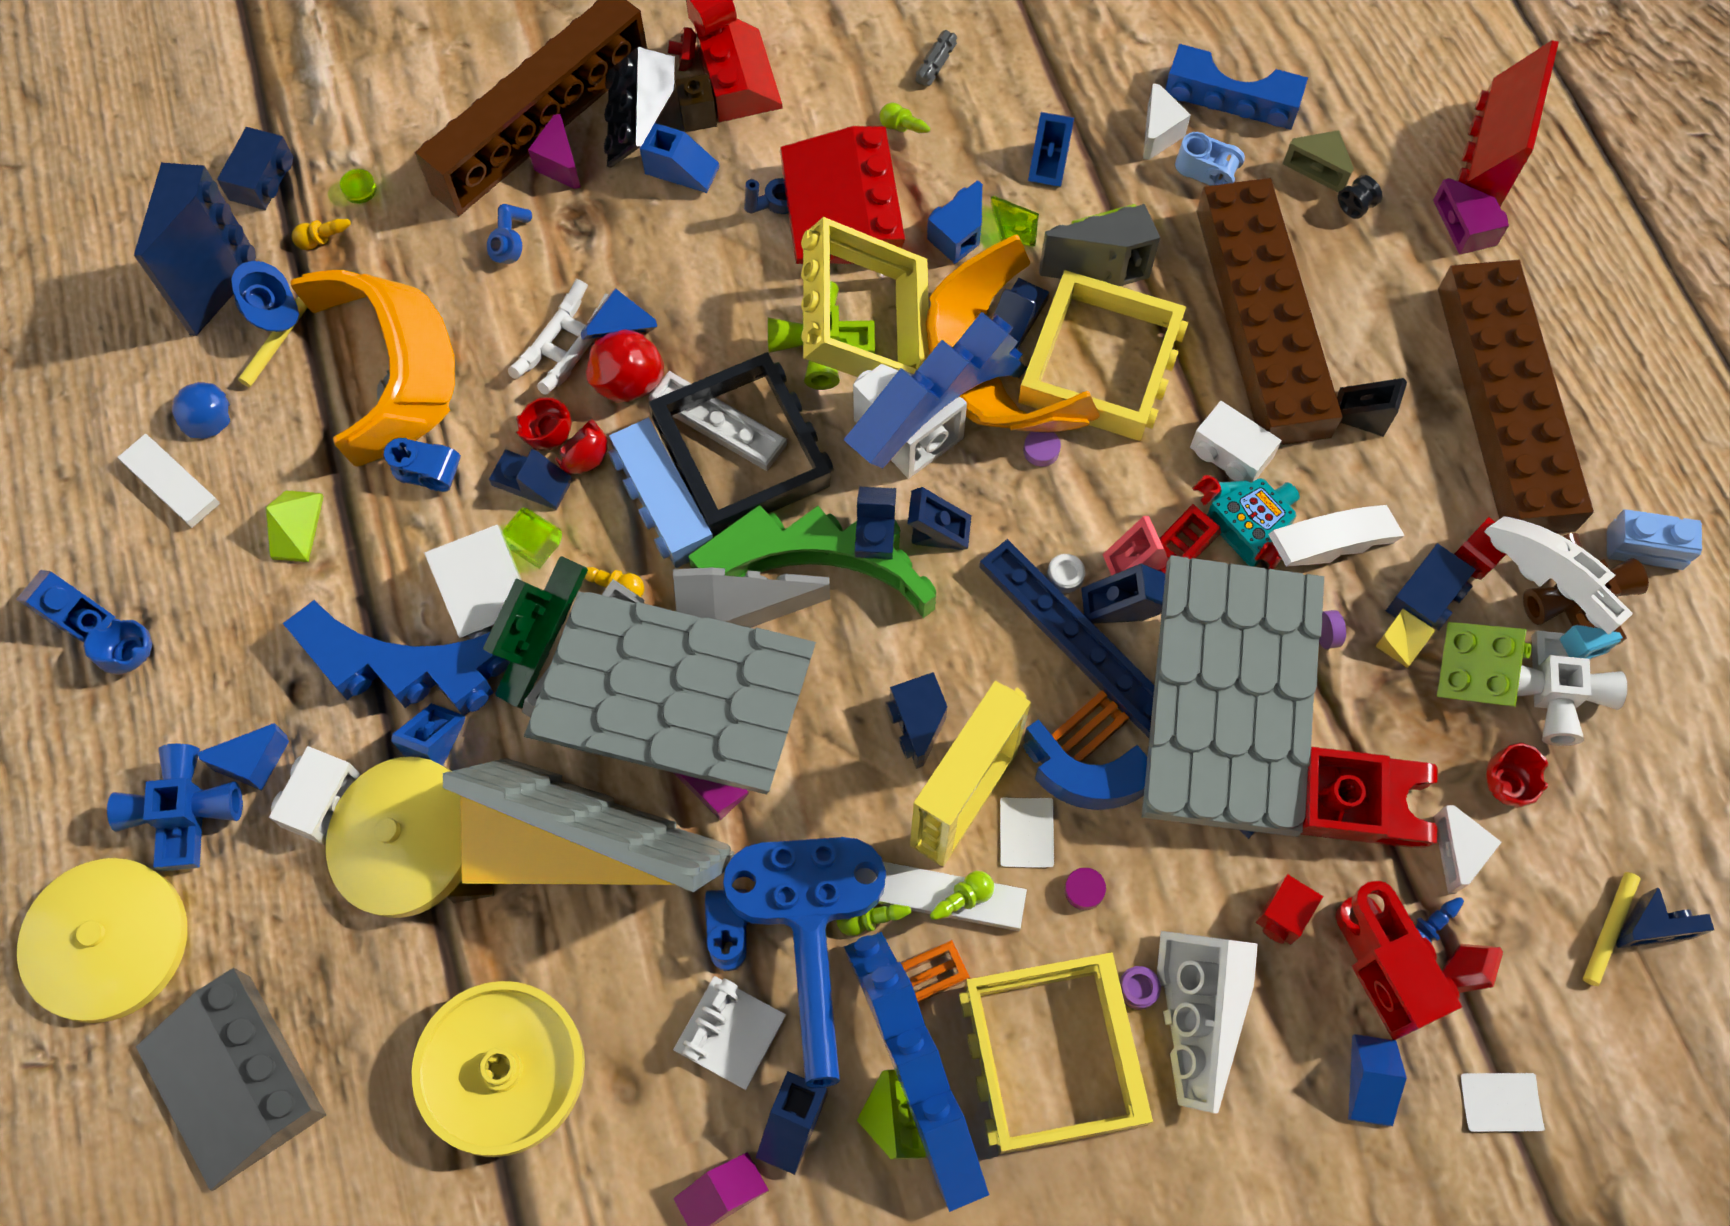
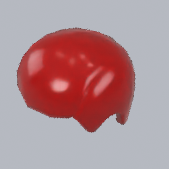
M538 398L527 404L521 415L516 417L518 423L517 435L536 450H551L562 445L568 438L572 425L568 408L564 403L554 398Z
M591 419L561 447L559 452L563 458L562 461L558 457L555 460L569 474L589 472L601 464L608 451L607 436L595 421Z
M1522 742L1501 749L1489 760L1486 768V780L1492 796L1502 804L1515 808L1536 803L1543 794V791L1548 787V783L1544 781V771L1548 767L1547 759L1536 747Z

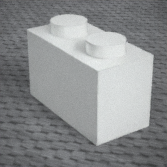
M1220 401L1196 430L1190 448L1202 460L1212 462L1224 470L1232 480L1253 482L1274 458L1282 440L1223 401Z
M307 746L304 754L299 756L293 763L290 772L291 777L286 787L275 796L269 818L283 829L324 844L329 822L338 801L361 774L349 762Z

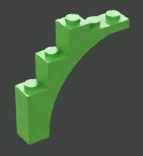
M759 505L688 556L691 568H724L725 576L736 577L746 576L745 573L747 571H760L761 573L793 565L812 564L847 568L876 578L898 590L923 618L935 610L936 589L926 576L920 577L912 569L913 565L910 558L903 550L899 549L901 530L896 521L894 524L893 559L855 557L857 521L843 530L834 515L831 513L826 515L817 506L785 529L780 519L774 513L768 515L762 506Z

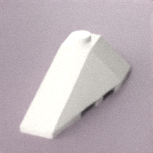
M1161 931L1157 976L1160 985L1164 986L1168 1010L1163 1011L1165 1025L1171 1026L1174 1049L1171 1051L1170 1057L1177 1101L1180 1106L1211 1113L1219 1112L1254 987L1257 943Z

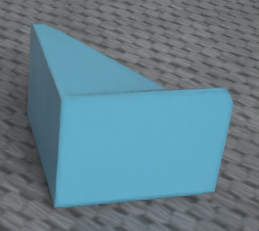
M1574 625L1560 638V641L1569 657L1592 659L1607 654L1623 637L1619 632L1615 631L1608 635L1600 628Z

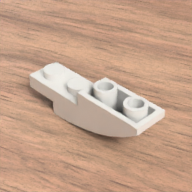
M1505 516L1484 531L1491 538L1493 546L1500 552L1506 553L1518 565L1519 571L1525 578L1534 581L1539 587L1552 578L1557 583L1559 591L1566 598L1574 600L1586 612L1587 619L1595 627L1603 629L1608 635L1633 614L1605 586L1615 574L1594 556L1563 536L1544 527Z

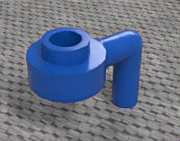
M502 204L498 207V228L493 230L487 239V252L493 261L512 264L519 259L523 247L522 239L516 231L512 230V220L524 223L530 222L532 212L529 209Z

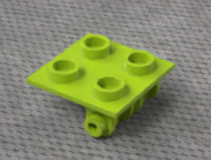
M1448 622L1437 697L1516 707L1522 659H1528L1531 655V644L1525 643L1527 629Z

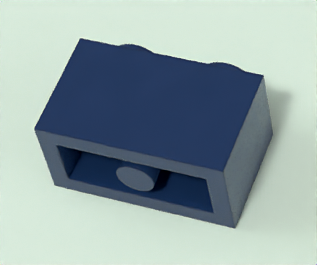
M245 127L217 181L229 201L266 210L271 199L277 195L279 184L285 173L290 170L294 157L283 136Z
M1437 543L1385 611L1396 618L1401 610L1405 609L1430 627L1433 626L1439 631L1453 613L1447 609L1452 600L1459 604L1473 587L1467 581L1476 569Z

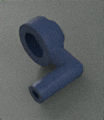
M784 178L770 181L765 187V195L759 197L758 181L750 179L746 182L744 209L747 213L752 214L767 208L776 214L789 213Z

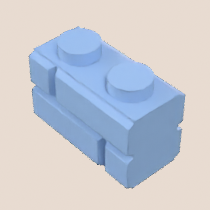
M1623 509L1617 516V519H1614L1607 528L1608 559L1626 561L1630 558H1635L1645 565L1684 570L1691 564V561H1694L1701 555L1702 523L1700 520L1687 518L1681 520L1679 517Z

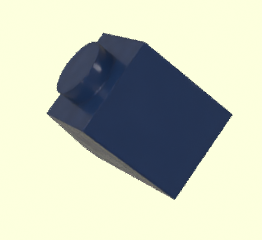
M1139 564L1082 587L1084 615L1093 624L1144 621L1162 614L1165 573L1144 564Z

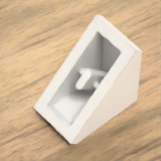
M1160 84L1152 85L1147 108L1143 159L1148 160L1185 137L1191 116Z
M1447 805L1434 815V821L1438 828V843L1448 894H1453L1471 883L1501 844V841L1456 806Z

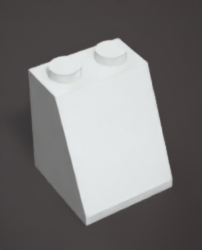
M880 364L872 371H864L858 376L853 384L854 421L856 423L896 375L898 370ZM958 397L925 423L894 455L891 461L908 479L964 438L967 402L963 398Z
M498 525L424 552L459 638L468 635L470 639H474L491 632L490 626L495 624L515 579L521 580L503 531Z

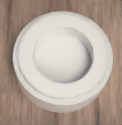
M1071 554L1056 556L1051 560L1047 570V579L1061 593L1076 591L1082 585L1085 577L1084 564L1078 557Z

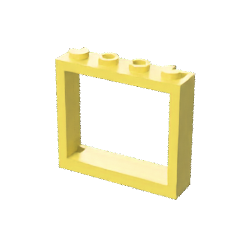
M825 217L821 218L814 226L805 231L801 242L803 248V268L801 272L803 279V299L801 303L803 310V331L801 336L803 341V358L856 377L864 371H872L880 364L898 371L902 368L913 375L930 355L926 331V319L929 309L927 259ZM830 254L896 280L898 362L830 338Z
M1064 270L1023 378L1018 403L1042 409L1080 394L1041 381L1072 299L1167 328L1139 412L1092 397L1100 417L1090 421V426L1141 441L1145 427L1153 429L1159 411L1152 408L1155 399L1163 400L1169 380L1163 378L1165 370H1173L1179 352L1172 349L1175 341H1183L1189 323L1182 321L1186 306Z
M996 680L994 681L913 803L910 847L944 867L1018 753L1031 704L1019 688H1016L1014 691L1006 685L1004 686Z
M1113 952L966 980L965 992L959 993V1001L963 1018H971L973 1033L967 1034L968 1046L972 1060L979 1059L982 1075L976 1076V1085L980 1102L988 1101L991 1119L984 1120L989 1146L997 1145L998 1155L1144 1127L1153 1122ZM1094 975L1127 1115L1010 1137L981 996Z

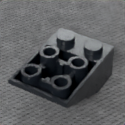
M637 47L607 72L605 87L608 89V103L604 113L605 121L608 122L607 136L604 141L607 167H613L643 144L674 90L675 56Z

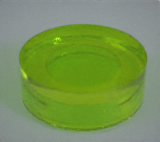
M350 170L340 180L342 193L351 203L362 204L368 202L376 194V183L371 173L367 170Z

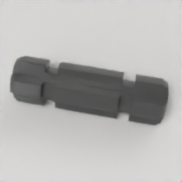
M948 30L940 33L937 38L938 42L933 44L923 60L924 63L916 71L917 83L923 84L926 87L932 84L936 78L935 75L939 73L948 59L949 53L953 51L957 44L955 33H950Z

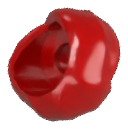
M625 329L606 334L595 341L589 352L586 369L587 382L598 394L613 402H630L645 397L658 386L664 374L663 359L655 345L645 338L643 334Z

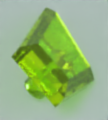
M992 196L990 203L1000 240L1003 241L1013 235H1018L1023 245L1035 246L1039 213Z

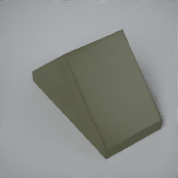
M1339 130L1293 138L1283 161V165L1338 193L1347 186L1354 170Z

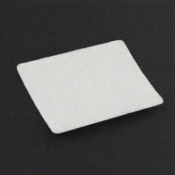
M1002 797L1000 799L1001 866L1030 868L1054 866L1052 798Z
M1534 1073L1461 1074L1468 1129L1471 1132L1545 1130L1536 1075Z

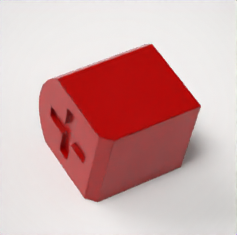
M686 0L688 18L702 37L737 20L733 0Z
M1490 517L1454 553L1458 558L1476 569L1471 577L1482 580L1506 555V553L1500 552L1493 546L1491 538L1484 532L1490 525L1495 523Z

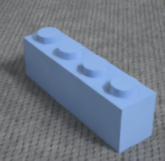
M648 417L609 435L613 449L608 451V454L616 471L624 470L627 479H624L623 483L632 500L636 498L640 500L643 508L638 509L646 528L654 527L659 537L655 538L654 541L662 558L670 557L674 567L678 568L688 563V556L710 541L713 535Z

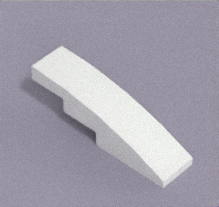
M1387 505L1335 512L1275 529L1268 534L1286 567L1331 563L1340 555L1363 553L1373 545L1394 544L1405 536Z

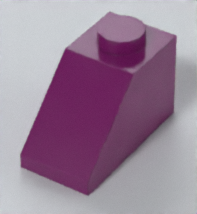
M1443 179L1433 202L1459 255L1497 246L1508 229L1509 224L1507 215L1501 210L1496 198L1454 179Z

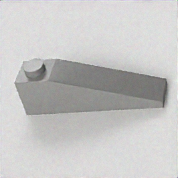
M724 568L673 569L676 612L700 618H713L749 628L830 599L829 577L783 574L778 576L776 580L761 576L760 571H747L745 573L746 576L736 577L725 576Z

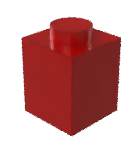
M1287 874L1276 886L1255 923L1263 927V933L1273 941L1281 944L1286 942L1291 945L1301 937L1324 896Z

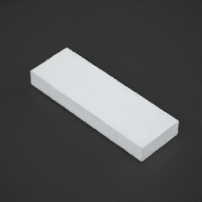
M144 434L117 457L191 528L220 504L207 489L147 434Z

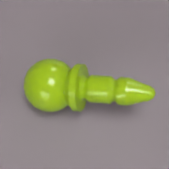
M888 103L880 111V122L887 129H896L899 132H905L906 130L916 133L930 132V127L923 120L913 117L909 109L903 108L897 103Z
M983 871L969 873L963 882H959L954 886V893L936 905L930 914V918L932 920L946 918L952 912H956L962 907L972 909L976 903L988 901L994 893L993 879Z
M893 904L889 907L872 908L865 915L836 920L843 934L858 936L865 930L869 932L874 931L876 924L902 919L911 913V907Z

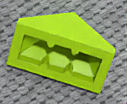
M286 490L266 506L269 552L272 560L309 562L324 498L322 493Z
M884 1070L881 1072L857 1122L890 1159L926 1158L923 1143L896 1071Z

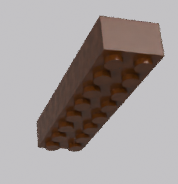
M597 0L581 16L572 20L564 30L554 38L549 39L536 53L526 58L508 76L499 80L491 90L481 98L476 99L457 118L448 122L446 127L430 140L425 141L415 151V155L431 195L459 217L530 157L528 149L554 115L561 114L565 128L608 91L605 87L607 72L637 47L647 49L641 10L627 0Z
M1271 178L1204 186L1196 212L1254 422L1281 439L1280 445L1332 438L1342 419V413Z
M1519 259L1451 265L1438 287V293L1499 519L1505 516L1544 527L1554 533L1577 531L1594 513L1521 261Z

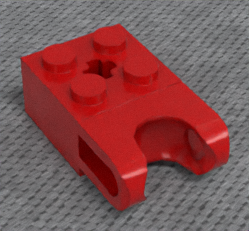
M1311 747V759L1307 776L1306 813L1303 830L1300 835L1410 848H1426L1438 843V828L1436 824L1416 818L1409 810L1406 798L1409 790H1423L1431 784L1437 783L1438 768L1432 763L1393 759L1386 755Z
M1382 881L1367 882L1356 891L1353 897H1349L1340 904L1335 918L1342 934L1358 960L1351 966L1392 1040H1397L1462 1008L1458 1000L1460 998L1458 988L1450 977L1444 976L1437 964V954L1433 945L1427 938H1422L1396 892L1389 884ZM1369 894H1376L1383 899V912L1372 898L1367 897ZM1350 909H1353L1359 925L1350 920Z

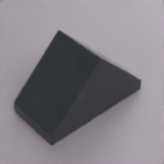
M1404 378L1340 387L1337 396L1342 413L1340 423L1384 437L1399 411L1407 381Z

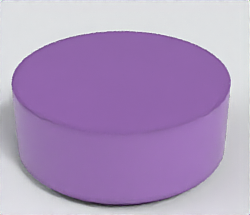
M1030 432L1024 443L1023 451L1025 458L1035 466H1049L1057 460L1061 443L1054 432Z
M1337 610L1323 611L1319 643L1324 649L1339 648L1346 639L1345 621Z
M1143 966L1129 968L1119 980L1125 1005L1132 1009H1147L1156 1002L1160 995V981L1157 975L1149 968Z

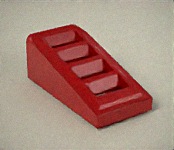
M1192 504L1159 539L1168 558L1171 555L1177 556L1167 547L1172 542L1184 552L1181 557L1192 559L1199 556L1221 534V527L1197 506ZM1191 523L1204 532L1201 537L1188 528ZM1183 533L1194 544L1189 547L1177 536ZM1166 567L1159 569L1158 571L1166 574Z

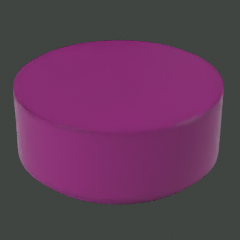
M1091 868L1076 869L1069 875L1065 883L1064 892L1066 899L1073 907L1080 910H1091L1097 907L1106 893L1104 878L1099 872Z

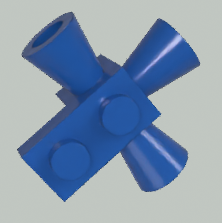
M189 744L163 745L158 748L163 780L146 781L145 795L113 792L107 803L108 822L114 832L146 823L154 827L156 834L153 868L159 872L200 868L202 819L213 818L238 821L243 808L241 789L236 781L206 790L200 789L191 782L200 749Z

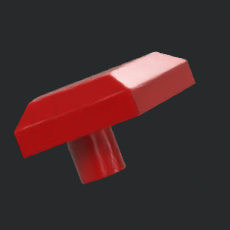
M684 27L681 30L680 42L672 40L668 42L667 54L679 55L678 71H687L694 61L696 34L689 27Z
M1460 944L1443 967L1442 972L1444 976H1448L1453 980L1459 993L1492 988L1496 981L1503 951L1501 947Z

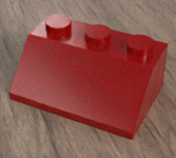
M737 19L735 22L702 37L694 26L698 53L704 73L708 74L719 123L783 109L758 28Z

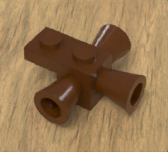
M1578 533L1563 536L1582 548ZM1630 558L1612 569L1608 567L1605 559L1600 560L1603 565L1615 574L1605 586L1616 597L1640 595L1647 592L1649 586L1648 575L1644 566L1637 559ZM1557 583L1554 587L1532 588L1524 591V609L1534 624L1541 625L1565 612L1572 626L1595 627L1587 619L1586 612L1574 600L1566 598L1559 591ZM1621 626L1614 630L1615 632H1619L1623 637L1618 644H1621L1624 640L1627 639Z

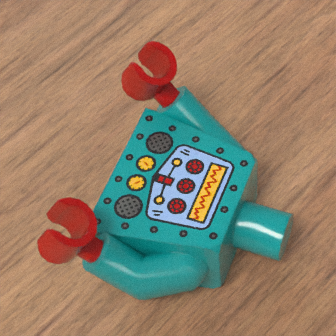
M1210 475L1203 476L1192 489L1204 494L1200 500L1203 505H1207L1211 500L1214 501L1211 503L1207 516L1221 527L1220 536L1249 566L1256 567L1263 559L1269 563L1268 569H1275L1279 562L1282 561V558L1268 534L1275 529L1293 524L1297 515L1291 505L1300 499L1299 492L1295 486L1285 482L1274 490L1265 479L1261 478L1253 482L1246 480L1218 482Z

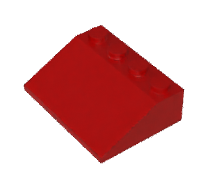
M1551 40L1494 77L1488 90H1481L1476 101L1475 110L1480 112L1479 116H1474L1470 125L1468 135L1473 136L1472 142L1468 141L1461 161L1467 162L1466 167L1461 168L1456 181L1495 197L1500 207L1534 149L1559 44L1558 41Z
M851 126L780 148L796 264H803V248L801 245L803 234L823 217L902 249L905 235L886 127ZM830 254V264H854Z

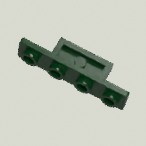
M563 556L559 557L544 590L517 578L515 579L483 647V650L510 661L495 694L497 697L517 708H523L524 700L532 691L555 639L566 620L571 605L582 586L588 571L587 567Z

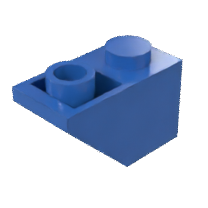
M654 123L640 147L646 175L705 193L708 192L720 167L719 162L688 134Z
M978 180L968 188L960 189L953 200L944 207H937L928 218L927 240L954 264L980 245L983 184Z
M40 570L16 599L51 624L83 643L92 628L106 629L112 622V619H115V616L59 576L47 570Z

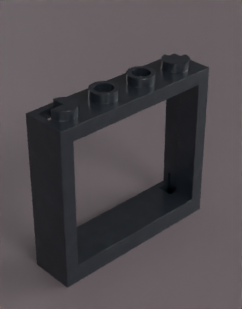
M768 352L648 402L651 418L708 525L713 538L759 505L769 514L830 487L831 472L834 471L831 459L826 452L821 453L815 443L818 441V437L810 421L804 422L800 414L802 406L797 394L794 391L789 393L785 385L787 378L779 362L774 363ZM765 377L813 469L718 510L672 416Z

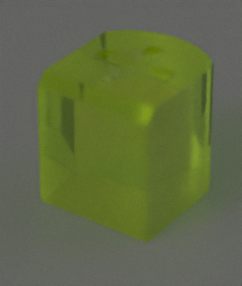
M521 508L503 529V535L512 552L540 569L559 546L562 531L530 509Z

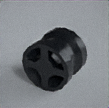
M1368 175L1357 177L1353 181L1352 186H1346L1338 193V203L1341 209L1353 219L1361 218L1367 213L1368 208L1375 207L1383 198L1379 184Z

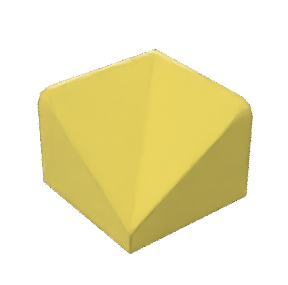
M1402 609L1375 647L1408 668L1435 630L1405 609Z

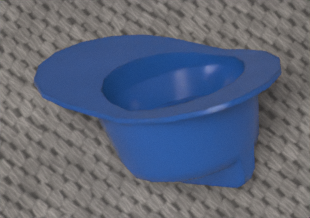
M249 261L242 263L234 270L231 283L235 305L247 321L260 329L274 332L288 330L296 324L299 317L298 306L286 278L276 267L265 262Z

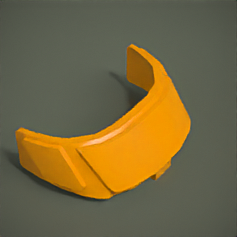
M1013 235L994 244L965 261L936 287L929 297L931 307L928 309L926 319L929 354L941 340H944L953 347L981 312L985 315L987 314L991 300L997 292L1016 274L1030 265V260L1018 235ZM999 377L985 381L959 396L967 402L966 417L979 425L1010 428V430L1045 433L1067 431L1088 426L1090 421L1100 417L1089 391H1084L1067 400L1026 413L1019 410L1008 396Z
M345 270L302 274V277L291 280L292 289L312 313L368 297L375 308L389 355L390 379L377 405L366 416L333 438L335 446L353 466H362L383 458L386 445L394 439L407 438L416 441L444 419L450 411L449 402L455 387V359L443 318L427 295L409 285Z

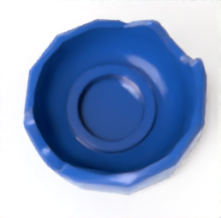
M205 382L189 384L180 389L174 397L172 404L174 419L180 430L190 438L205 439L217 435L230 422L228 414L229 401L226 398V394L215 384Z
M112 619L111 625L106 629L92 628L83 646L85 655L100 669L110 674L122 675L135 670L150 656L152 640L149 631L137 621Z

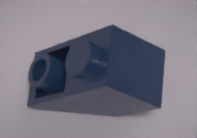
M934 672L891 686L890 701L885 702L892 724L899 723L903 736L899 737V742L906 759L912 757L916 769L924 766L947 715L948 706Z
M787 1071L769 1114L756 1159L793 1175L796 1174L827 1098L828 1090L826 1087L814 1088L806 1086L805 1078Z

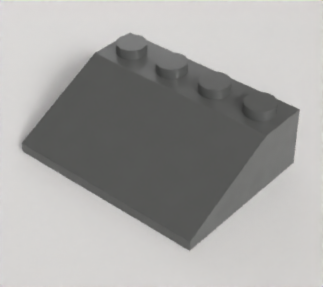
M235 968L230 969L194 992L136 1046L211 1191H214L326 1116L323 1107L251 977Z

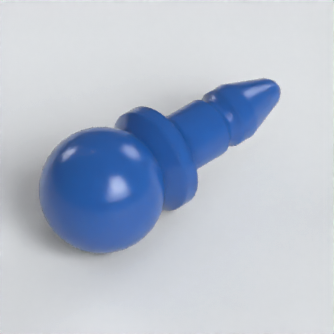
M1457 897L1444 903L1440 910H1436L1428 917L1427 921H1424L1421 917L1417 918V925H1414L1422 938H1427L1431 944L1432 941H1438L1440 937L1436 931L1441 930L1448 924L1449 919L1457 916L1464 903L1463 898Z

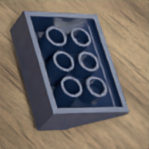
M161 162L134 257L189 335L197 336L233 296L231 278L234 270L242 263L255 261L256 252L205 165Z

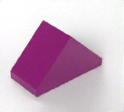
M561 114L554 115L528 149L534 171L573 189L581 188Z
M746 1152L706 1172L673 1199L687 1226H714L768 1192L769 1189L749 1153Z

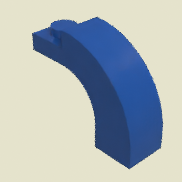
M1039 719L1026 728L1023 747L1035 763L1039 761L1042 763L1037 769L1035 780L1057 799L1080 808L1106 810L1128 805L1144 796L1147 756L1138 745L1115 761L1103 765H1089L1070 757Z

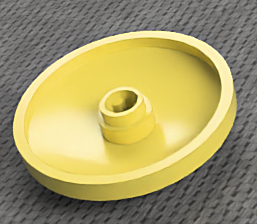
M421 757L393 758L368 769L344 792L329 822L326 836V861L336 888L348 902L363 911L382 917H409L429 910L440 903L461 882L460 795L443 788V773L450 772L451 770L432 760Z
M106 858L83 863L66 871L53 880L38 895L21 925L17 943V964L25 988L32 998L46 1010L77 1022L102 1023L134 1013L151 1002L166 987L180 965L187 941V917L183 902L175 888L166 878L136 861Z
M497 981L477 985L459 993L446 1002L424 1028L415 1049L411 1071L413 1095L416 1105L431 1130L443 1141L459 1150L484 1157H502L521 1153L551 1136L567 1119L574 1108L584 1078V1049L574 1021L554 998L542 990L512 981Z

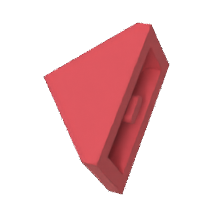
M1143 516L1102 554L1111 575L1139 564L1159 570L1166 567L1168 557L1149 516Z

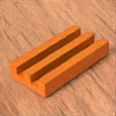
M1103 690L1052 734L1053 738L1059 742L1097 707L1101 706L1103 708L1099 714L1061 746L1068 754L1070 750L1107 717L1111 716L1114 719L1111 724L1073 757V759L1079 762H1083L1129 719L1125 712L1121 713L1117 709L1118 705L1114 701L1110 702L1107 699V694Z
M953 940L901 963L905 972H908L949 953L951 960L910 978L913 987L954 968L958 972L949 978L916 992L915 995L918 1003L957 986L970 978Z

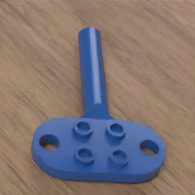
M835 837L763 842L746 846L733 855L725 868L723 890L727 904L738 917L753 924H783L789 926L793 931L805 1084L814 1088L829 1087L840 1082L826 925L834 920L850 919L865 915L877 905L885 888L886 869L882 857L871 845L855 838ZM866 868L872 870L877 878L870 884H862L856 880L854 874L859 869ZM740 877H748L753 880L755 887L750 892L739 893L732 887V884Z

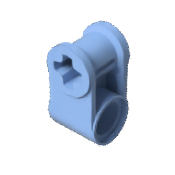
M1191 132L1182 140L1175 166L1177 171L1183 176L1193 178L1209 186L1234 183V174L1243 165L1245 155L1234 145L1223 143L1201 132ZM1228 155H1231L1230 160L1227 161L1226 159ZM1220 174L1223 175L1221 180L1218 179Z

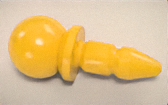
M335 219L332 222L329 221L323 224L318 220L312 221L310 224L301 223L292 231L293 243L301 250H311L318 244L327 243L329 236L343 232L351 225V221L349 219Z
M587 567L588 571L585 576L587 581L595 582L597 585L607 588L614 579L638 596H643L644 583L636 574H622L619 570H615L611 574L602 570L599 571L594 567Z

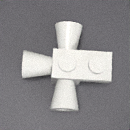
M1536 631L1531 636L1533 668L1521 666L1517 696L1534 695V707L1548 708L1542 736L1544 743L1554 746H1570L1582 743L1584 737L1576 708L1585 701H1590L1616 710L1621 709L1627 695L1626 676L1622 671L1590 674V659L1568 656L1560 641V638L1565 633Z

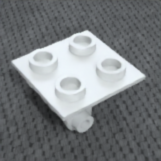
M714 976L673 1051L746 1090L786 1014L738 989L735 983L725 978L721 980Z

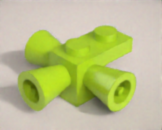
M830 281V338L875 354L874 320L839 321V305L835 306L839 287L836 283ZM768 317L769 353L803 346L801 338L803 324ZM810 360L808 361L804 383L808 387L826 390L834 388L839 384L840 379L836 369Z

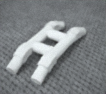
M577 278L575 279L569 293L566 294L563 302L558 307V311L531 347L529 346L518 357V360L508 368V373L512 378L518 379L525 372H529L539 363L542 355L556 361L557 364L537 384L538 390L546 395L567 380L571 370L595 339L582 340L581 331L586 325L572 318L582 302L581 299L588 284ZM606 293L604 294V296H603V298H602V300H601V302H600L598 308H599V307L601 306V304L604 302V300L606 299V297L608 296V294H606ZM561 329L578 336L568 351L552 344V341Z

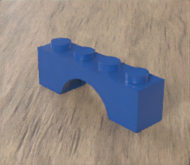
M1179 44L1165 90L1178 101L1189 102L1212 110H1219L1238 115L1242 118H1249L1292 130L1308 77L1275 69L1269 76L1259 81H1236L1218 70L1213 62L1211 52Z

